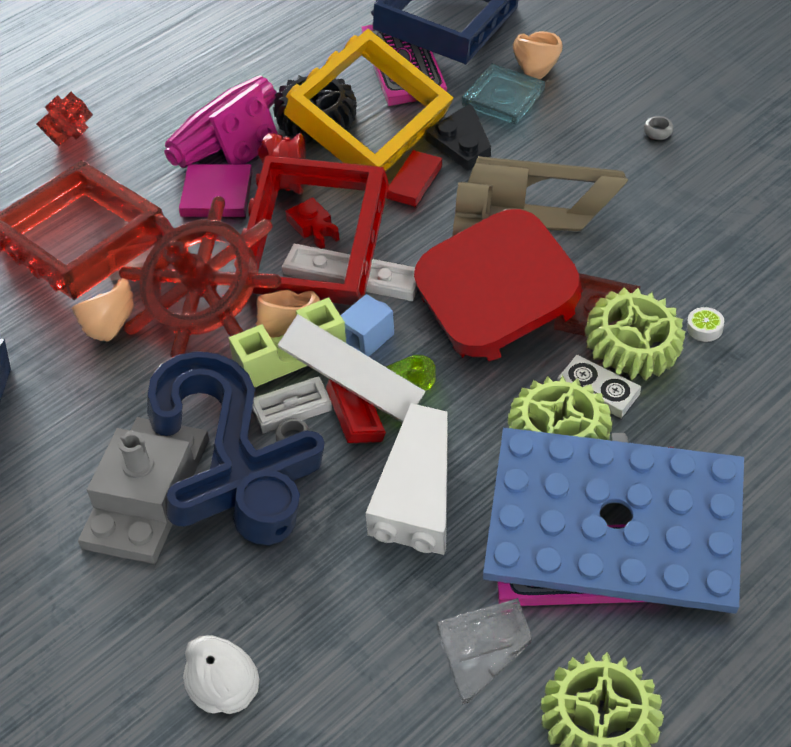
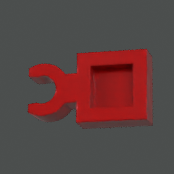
M313 197L285 211L287 222L304 239L313 235L314 243L318 248H325V236L332 237L336 242L340 240L339 229L331 222V215Z

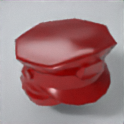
M275 132L268 133L263 137L262 144L259 145L257 150L262 163H264L265 156L306 159L305 139L302 134H298L293 139H290V137H283L282 134H276ZM280 182L279 190H292L302 195L304 184Z

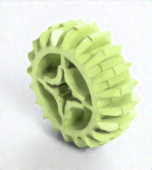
M625 288L618 294L610 291L606 298H600L596 302L595 307H593L588 315V322L585 327V336L588 337L586 341L587 348L593 350V360H604L603 368L613 367L616 369L617 375H620L622 372L628 373L631 381L637 374H640L646 381L651 377L652 373L659 377L664 373L665 369L670 370L675 364L677 357L680 356L686 332L682 330L683 319L675 317L676 308L665 307L666 298L659 301L654 299L653 291L648 295L641 294L639 288L633 293H629ZM620 320L615 325H609L613 321ZM654 342H660L659 346L650 348Z
M563 375L559 381L554 382L547 376L544 384L533 380L530 389L522 388L519 397L514 398L510 413L508 414V425L512 429L609 440L612 421L609 405L604 404L602 393L594 394L592 384L581 387L578 378L572 383L566 382Z
M589 652L585 656L584 664H581L572 657L568 662V670L558 667L555 671L554 680L547 682L545 686L546 696L541 700V710L545 713L542 715V726L544 729L550 730L548 732L550 745L561 744L560 747H651L650 744H655L659 740V727L662 726L664 718L662 712L659 711L662 704L660 695L653 694L655 687L653 679L641 680L643 675L641 666L631 671L626 669L628 662L625 657L618 664L610 662L611 658L608 652L603 655L602 661H595ZM595 688L594 690H592V691H590V692H586V693H581V692H580V691H583V690H585V689ZM600 700L604 701L603 711H605L603 725L599 723L600 713H598ZM576 725L586 728L590 735L579 729ZM626 728H632L623 735L607 738V736L612 732H625Z

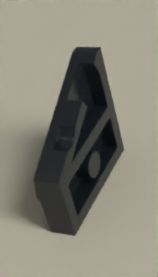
M471 104L425 130V140L467 171L474 167L478 156L491 157V145Z

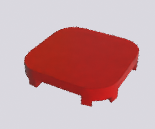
M521 209L504 210L493 214L437 244L421 256L414 271V278L423 303L426 302L450 339L454 350L462 358L465 354L471 357H487L488 362L502 357L500 348L551 320L561 316L564 322L568 321L576 314L575 307L581 299V293L583 292L580 276L575 264L542 221L533 213Z

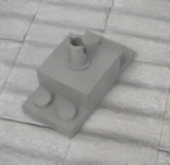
M139 417L136 418L131 430L116 428L87 488L93 509L78 539L81 549L156 564L173 525L166 515L168 490L175 483L194 476L209 441L207 430L181 425V429L176 434L162 436L152 429L149 419Z

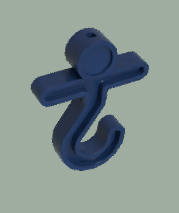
M196 351L176 355L161 364L150 378L147 394V414L152 429L157 434L171 436L179 432L182 425V400L189 395L197 393L208 394L215 397L222 405L210 469L177 482L169 488L166 510L168 520L174 525L184 527L235 506L233 521L237 531L245 539L255 544L263 545L279 543L286 539L295 528L300 493L293 481L309 475L320 468L325 444L323 437L317 432L307 430L255 450L248 439L255 388L249 374L236 361L218 353Z

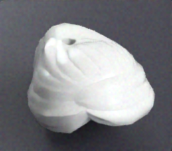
M213 635L199 636L188 642L185 651L186 665L183 679L190 699L199 708L208 713L224 712L232 714L247 708L258 693L260 680L257 667L250 656L242 648L229 640ZM211 657L213 663L208 664L206 658Z

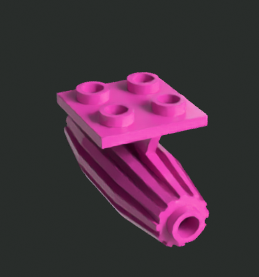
M256 76L223 92L192 114L166 141L164 153L167 160L174 166L179 165L185 168L188 164H194L222 149L228 164L248 163L258 155V147L262 144L263 137L266 134L273 132L278 134L269 108L274 104L276 94L273 85L267 78Z

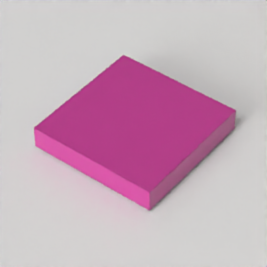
M188 164L179 205L180 216L245 217L253 174L252 165Z

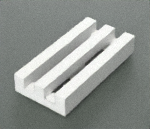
M319 376L254 397L253 412L260 425L262 434L276 430L287 419H299L302 421L333 410L331 400ZM316 391H317V393H314V394H311V395H308V396H305V397H302V398H299V399H298V397H301V396H304V395H307V394H310V393H313V392H316ZM283 403V404H281V405H278V406H275V407H272V408H269V409H266V410H262V409H265V408H268V407H271V406H274V405Z

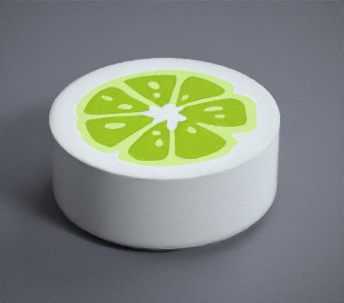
M709 307L694 309L688 315L687 331L692 338L703 342H710L722 335L724 317L719 311Z

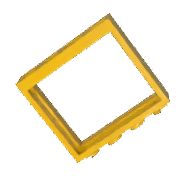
M367 29L360 36H352L341 52H333L321 69L318 67L314 68L302 85L296 84L290 89L286 96L288 102L284 115L343 163L384 167L386 172L425 135V130L437 124L445 117L454 97L370 29ZM361 55L425 106L417 116L375 154L310 101L313 96Z

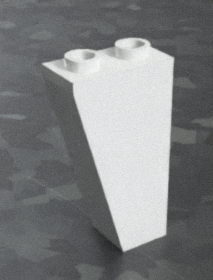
M413 403L410 404L366 511L367 532L369 536L375 537L384 543L395 542L411 546L423 553L445 554L448 465L447 411Z

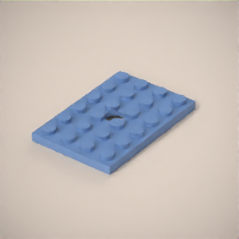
M503 427L483 580L736 614L739 609L744 457ZM620 503L630 510L632 521L628 522L624 528L614 529L607 526L606 521L600 516V511L606 504Z

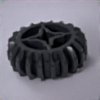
M298 75L297 80H288L287 85L280 86L279 92L275 94V107H273L279 129L284 130L286 136L294 135L295 137L298 134H302L307 143H309L314 138L284 115L288 102L286 97L288 92L294 85L298 84L300 86L307 79V77ZM334 78L310 99L314 105L344 129L351 128L352 121H355L357 102L351 85L345 84L344 79L336 80Z

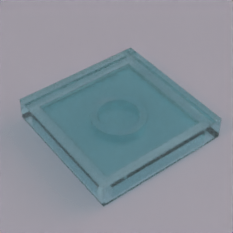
M491 63L462 96V105L467 106L471 104L476 111L517 124L545 90V81Z

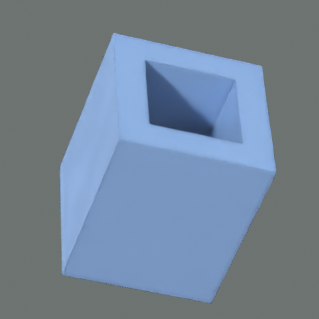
M365 294L340 315L345 322L346 343L368 357L394 335L393 310L386 303L377 301L368 294Z

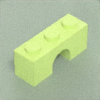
M329 297L296 310V316L299 314L346 343L345 322ZM263 324L228 337L232 359L249 374L254 388L307 366L278 348V343L284 335L274 338L270 337Z

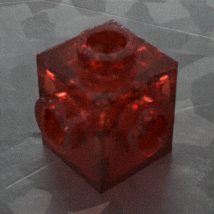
M71 91L63 99L57 95L44 107L48 113L36 125L59 147L71 136L75 140L78 139L89 128L85 123L93 114L86 104Z

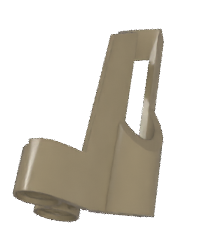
M478 156L468 183L458 182L452 236L493 214L510 209H521L533 213L548 230L581 231L628 182V179L624 172L620 170ZM554 178L594 182L592 187L571 209L525 204L526 188L542 180Z

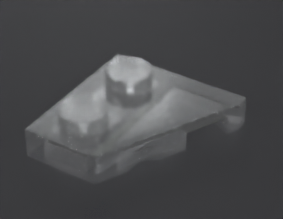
M518 598L437 622V630L462 705L469 703L532 641V635Z

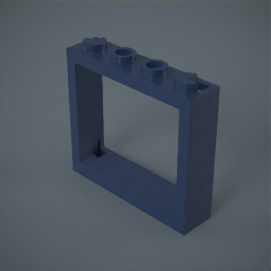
M376 0L371 15L373 16L374 30L466 65L517 9L518 0H482L488 2V4L462 32L402 11L412 0Z

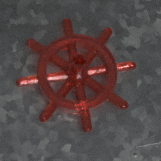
M221 196L213 198L207 219L190 221L173 228L165 216H158L155 219V225L163 237L152 248L143 267L125 266L119 270L121 279L140 281V295L145 306L143 311L125 324V332L133 335L156 319L167 329L176 332L170 353L171 358L176 355L185 354L190 335L209 333L222 326L230 337L243 332L235 317L249 301L254 287L277 288L282 283L281 277L277 274L257 273L255 255L250 247L272 230L273 225L270 220H261L241 235L234 227L221 221L225 208V199ZM215 241L229 244L211 258ZM201 242L198 254L190 253L188 247ZM236 258V272L219 271ZM171 264L175 269H169L168 266ZM162 282L178 283L161 296ZM217 286H230L221 298L216 291ZM186 296L181 314L167 310ZM200 297H204L210 307L196 313Z

